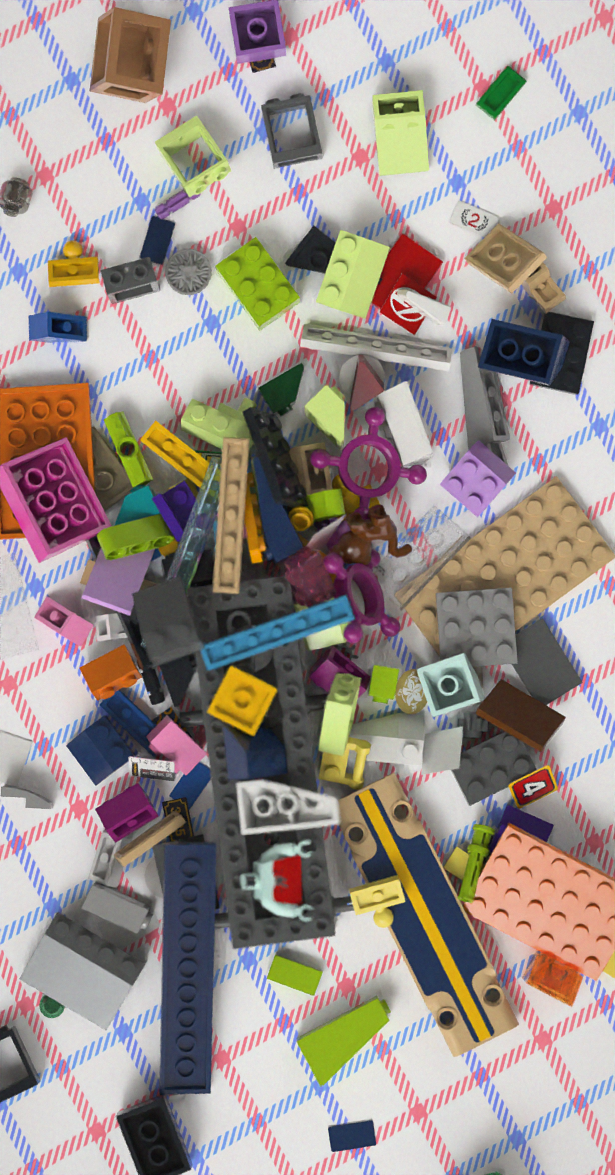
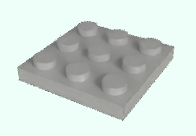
M512 588L436 593L440 661L465 653L472 667L518 664Z

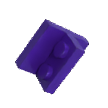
M186 481L181 482L163 494L159 493L151 498L178 542L185 543L193 538V535L211 525L210 520Z
M507 804L488 849L492 853L508 823L545 842L548 841L554 824Z

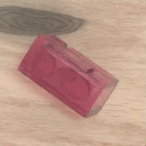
M308 546L303 547L296 552V555H292L284 561L287 570L285 576L289 583L294 585L296 590L294 596L300 605L310 608L324 603L337 594L319 551Z

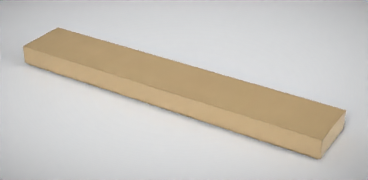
M223 437L213 592L239 594L249 454V439Z

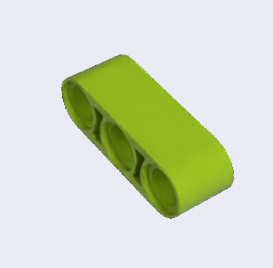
M342 489L321 491L305 497L308 503L306 507L311 510L314 516L313 523L345 515ZM287 507L288 514L293 508Z
M161 514L111 526L97 534L98 541L107 560H115L160 548L174 540L173 533Z

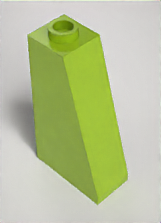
M376 995L296 1038V1042L320 1087L325 1085L390 1021L387 1014L391 1013V1010L385 999L380 1001Z

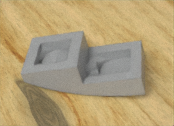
M1 786L0 797L26 798L25 808L53 809L54 803L40 794L23 788Z

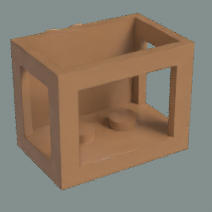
M113 7L98 17L89 92L141 103H147L162 95L171 20Z

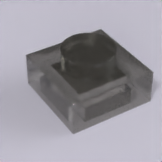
M277 694L274 695L262 718L265 729L275 728L284 718Z

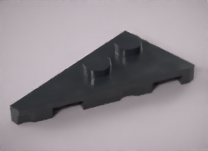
M313 225L284 264L289 267L325 274L336 242ZM382 278L379 279L378 284H380L383 281Z

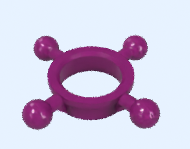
M378 407L368 409L365 414V421L369 425L368 435L356 437L347 443L340 457L330 455L327 450L322 448L314 450L310 456L311 464L315 468L323 469L328 465L338 467L339 477L343 485L360 497L359 507L354 512H359L364 520L369 519L370 498L380 497L388 493L396 485L399 477L408 478L415 485L422 484L427 478V471L421 465H413L410 468L401 467L396 449L389 441L378 436L379 426L385 420L383 410ZM368 445L375 447L384 455L387 461V476L378 488H362L349 475L348 459L353 450L358 446Z
M375 549L371 551L372 559L368 565L357 563L345 569L343 567V559L337 553H329L323 559L324 569L329 573L336 574L333 584L334 599L346 595L355 620L347 622L348 625L343 630V636L349 643L361 641L364 635L361 625L372 626L380 622L381 631L387 637L396 636L401 628L400 622L396 618L388 617L384 613L385 602L379 581L373 573V568L377 567L381 560L380 554ZM351 579L361 591L365 607L364 614L359 610L353 598Z

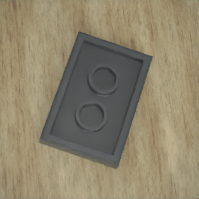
M543 618L516 634L518 664L511 665L531 697L548 705L583 683Z

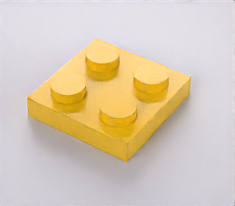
M230 666L207 713L254 736L277 689Z

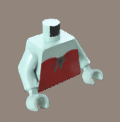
M305 839L299 845L295 843L274 845L262 854L260 860L254 861L253 873L241 875L242 889H253L254 898L260 899L262 906L276 915L294 918L298 915L300 919L310 921L313 918L304 917L303 910L305 908H314L310 905L298 908L297 905H302L301 856L308 857L313 852L303 851L302 845L311 844V841Z

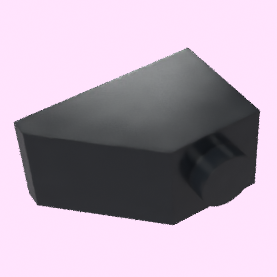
M193 653L159 665L174 707L181 705L196 674L194 668L197 665Z

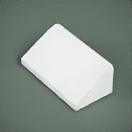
M103 830L88 879L106 886L118 887L124 867L117 862L113 855L129 844L132 839L124 837L115 843L107 831Z

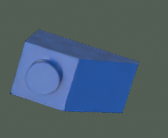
M43 312L28 316L29 341L46 343L87 341L86 316L55 312Z

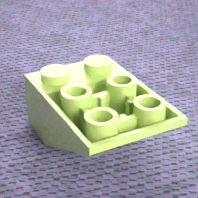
M423 90L372 95L379 176L429 171Z

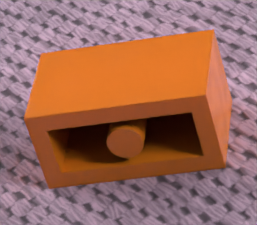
M125 644L79 667L91 693L97 701L110 698L117 690L123 687H131L138 679L142 678Z

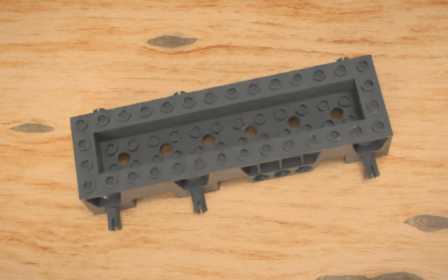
M289 575L240 582L239 594L213 592V585L187 589L188 599L203 644L228 636V618L233 612L241 611L246 613L250 617L251 625L258 626L295 613L293 604L310 595H294L291 591ZM236 616L232 620V626L236 630L247 625V621L243 616ZM298 640L273 648V656L270 662L264 668L256 671V679L277 689L260 723H266L285 746L288 773L264 776L263 778L273 783L318 793L307 714H310V711L325 709L326 703H321V701L327 700L329 693L311 696L305 694ZM195 651L202 710L179 712L180 719L191 718L188 721H180L181 728L204 725L228 908V912L215 913V929L230 928L233 949L336 936L334 923L336 913L355 910L353 904L347 905V903H352L351 896L338 898L331 896L322 826L276 831L279 834V841L274 844L295 843L299 845L305 839L311 841V844L302 845L303 851L313 852L308 857L301 856L302 905L297 906L298 908L304 905L312 906L314 909L305 908L303 910L304 917L313 918L312 920L304 921L298 915L295 918L276 915L263 907L260 899L254 898L253 889H242L241 875L253 873L254 861L260 860L262 854L274 845H269L265 842L264 835L266 832L242 835L236 783L255 781V778L228 780L223 728L235 726L207 713L231 663L207 671L201 651ZM241 670L250 676L252 674L251 672Z

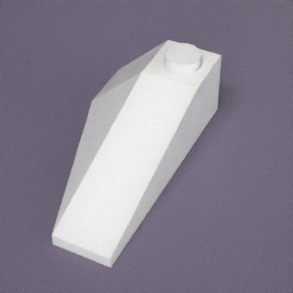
M396 713L354 723L350 737L370 742L371 749L366 757V761L421 766L425 715ZM350 750L348 759L356 760V751Z
M264 780L236 783L242 835L340 824L338 798Z

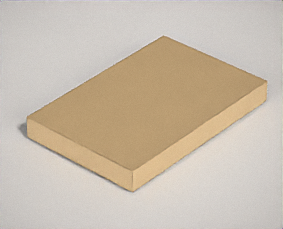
M497 224L464 259L470 266L512 294L547 257L544 252L503 225Z

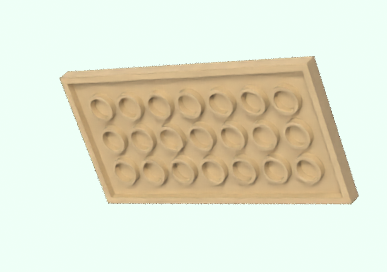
M556 476L394 596L440 657L436 593L512 588L516 631L615 559V554Z

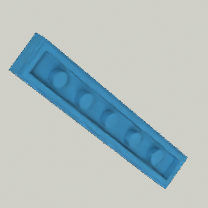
M344 595L204 644L205 648L200 651L207 671L355 620L348 598Z

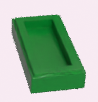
M507 66L478 100L476 106L495 121L527 81Z

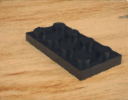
M252 407L244 410L243 415L275 504L291 508L308 506L305 498L307 496L306 490L300 484L297 476L298 468L291 459L289 453L290 446L287 440L284 439L281 431V421L274 414Z

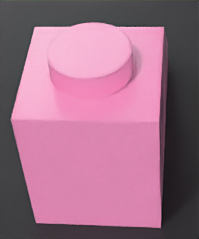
M48 596L34 616L35 619L80 647L94 626Z

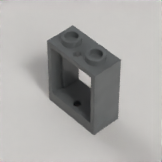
M304 93L291 95L288 100L280 101L279 98L265 101V104L261 105L274 169L322 159V149L310 95L304 96ZM305 108L313 145L277 152L269 116Z
M150 257L100 270L107 296L112 305L160 292ZM129 267L130 271L126 273L124 268Z

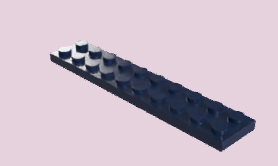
M216 842L164 843L160 1095L211 1094Z

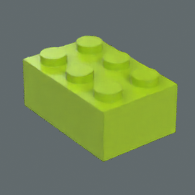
M257 237L215 265L216 272L259 331L300 303L299 295Z

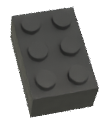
M503 731L462 751L459 769H453L451 772L467 804L471 806L507 788L510 783L537 769L524 742Z

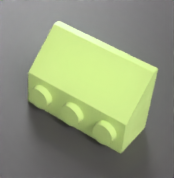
M340 230L316 302L366 319L390 247Z
M326 384L304 406L305 416L341 450L344 446V395L335 386L330 388Z

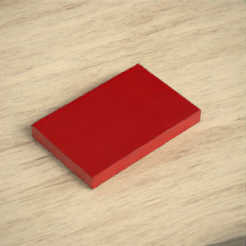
M402 233L388 253L380 276L383 281L377 285L371 304L381 310L402 273L423 288H426L443 264V261Z

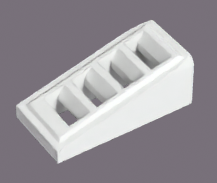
M398 290L397 295L432 323L443 326L446 324L451 310L449 305L410 290Z

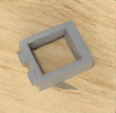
M98 882L91 885L81 908L137 934L141 929L146 930L153 916V913L149 912L151 909L150 905Z

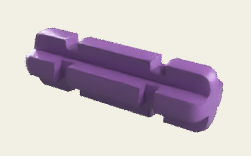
M181 190L167 199L165 204L161 203L156 206L155 212L162 220L168 217L170 212L174 213L190 203L189 200L198 198L201 193L189 198L187 193Z

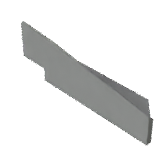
M474 346L460 352L468 450L479 440L508 465L501 442L511 439L497 373L478 368L480 361L479 348Z

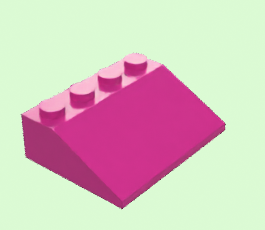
M67 437L0 466V488L39 563L96 536L101 530L112 526Z

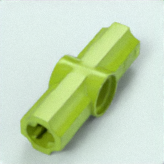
M124 411L113 413L103 419L132 487L134 488L142 484L147 485L153 481V477ZM129 444L135 446V451L131 455L122 454L124 446Z

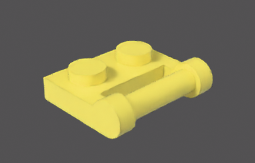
M349 737L343 756L323 752L318 779L349 785L350 788L355 790L362 789L366 757L371 749L370 742ZM350 750H354L357 753L353 774L346 772Z

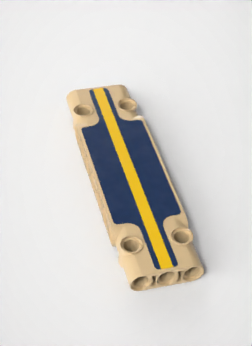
M395 772L339 799L340 824L338 825L352 851L351 854L365 883L375 882L396 875L399 877L405 902L386 907L392 911L394 916L393 922L388 929L452 1056H460L517 1027L519 1022L496 978L497 975L460 900L457 899L458 896L422 823L417 819ZM400 804L408 808V815L402 819L397 818L394 814L395 807ZM353 827H359L363 831V837L359 841H353L348 836L350 829ZM495 988L498 990L499 996L496 1000L488 1001L485 998V993L488 989ZM444 1011L453 1013V1020L448 1024H444L439 1020L441 1013Z

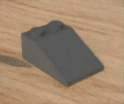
M181 576L132 594L142 637L149 658L156 666L205 648Z

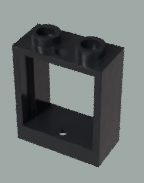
M7 1025L0 1027V1041L9 1036L11 1037L29 1076L0 1089V1103L41 1082L16 1026L8 1028Z

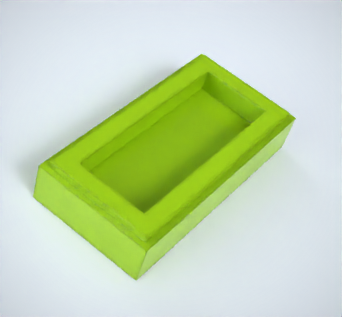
M275 954L266 979L314 996L323 971Z

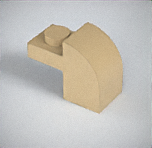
M544 262L521 284L530 298H534L545 313H548L566 299V295L550 277L549 268Z

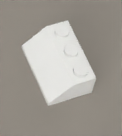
M407 381L380 393L377 396L378 401L374 405L382 409L385 414L387 425L383 426V430L387 440L392 439L402 467L431 458L433 451Z

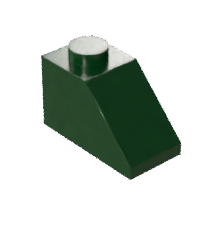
M302 363L258 387L259 393L272 414H279L280 417H283L293 411L292 406L296 404L304 373V365Z

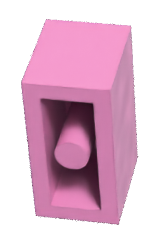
M168 715L146 736L151 743L148 747L158 757L163 754L168 761L174 762L175 773L181 771L184 775H187L207 754Z

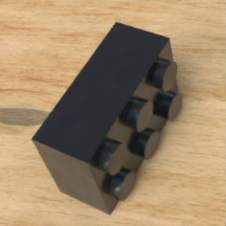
M166 1095L156 1096L117 1112L115 1117L138 1175H180L192 1170L193 1163Z

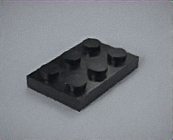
M544 312L541 330L563 335L570 343L563 367L551 385L530 381L529 385L579 395L594 321L554 312Z

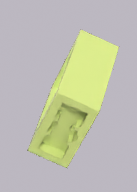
M197 115L155 141L160 155L189 198L202 193L207 186L215 181L223 180L231 172L226 157ZM201 137L218 163L187 181L171 156Z
M336 673L326 702L318 751L340 756L344 755L353 727L361 678L354 677L351 674Z

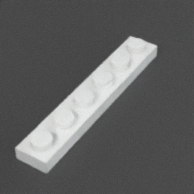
M304 324L300 347L312 350L318 349L354 356L358 354L368 355L385 362H396L409 366H420L449 371L452 348L309 324Z

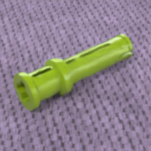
M473 824L472 827L474 834L471 844L467 847L469 858L457 898L468 903L474 902L483 861L490 853L488 846L491 835L495 833L493 828L481 824Z

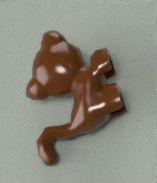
M379 504L369 508V519L366 520L362 518L359 512L349 513L345 519L351 531L343 533L338 540V544L334 545L329 553L339 554L345 563L368 565L372 559V541L374 540L388 541V553L396 558L411 553L412 546L406 544L397 548V527L393 520L390 519V516L386 514L384 506Z

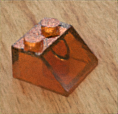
M535 951L522 979L526 984L572 1007L583 976L578 973L579 968L570 963L562 965L556 962V956L546 951L542 954Z

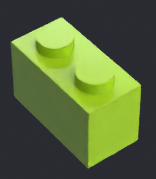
M373 665L368 696H373V702L388 704L389 699L394 700L399 669Z

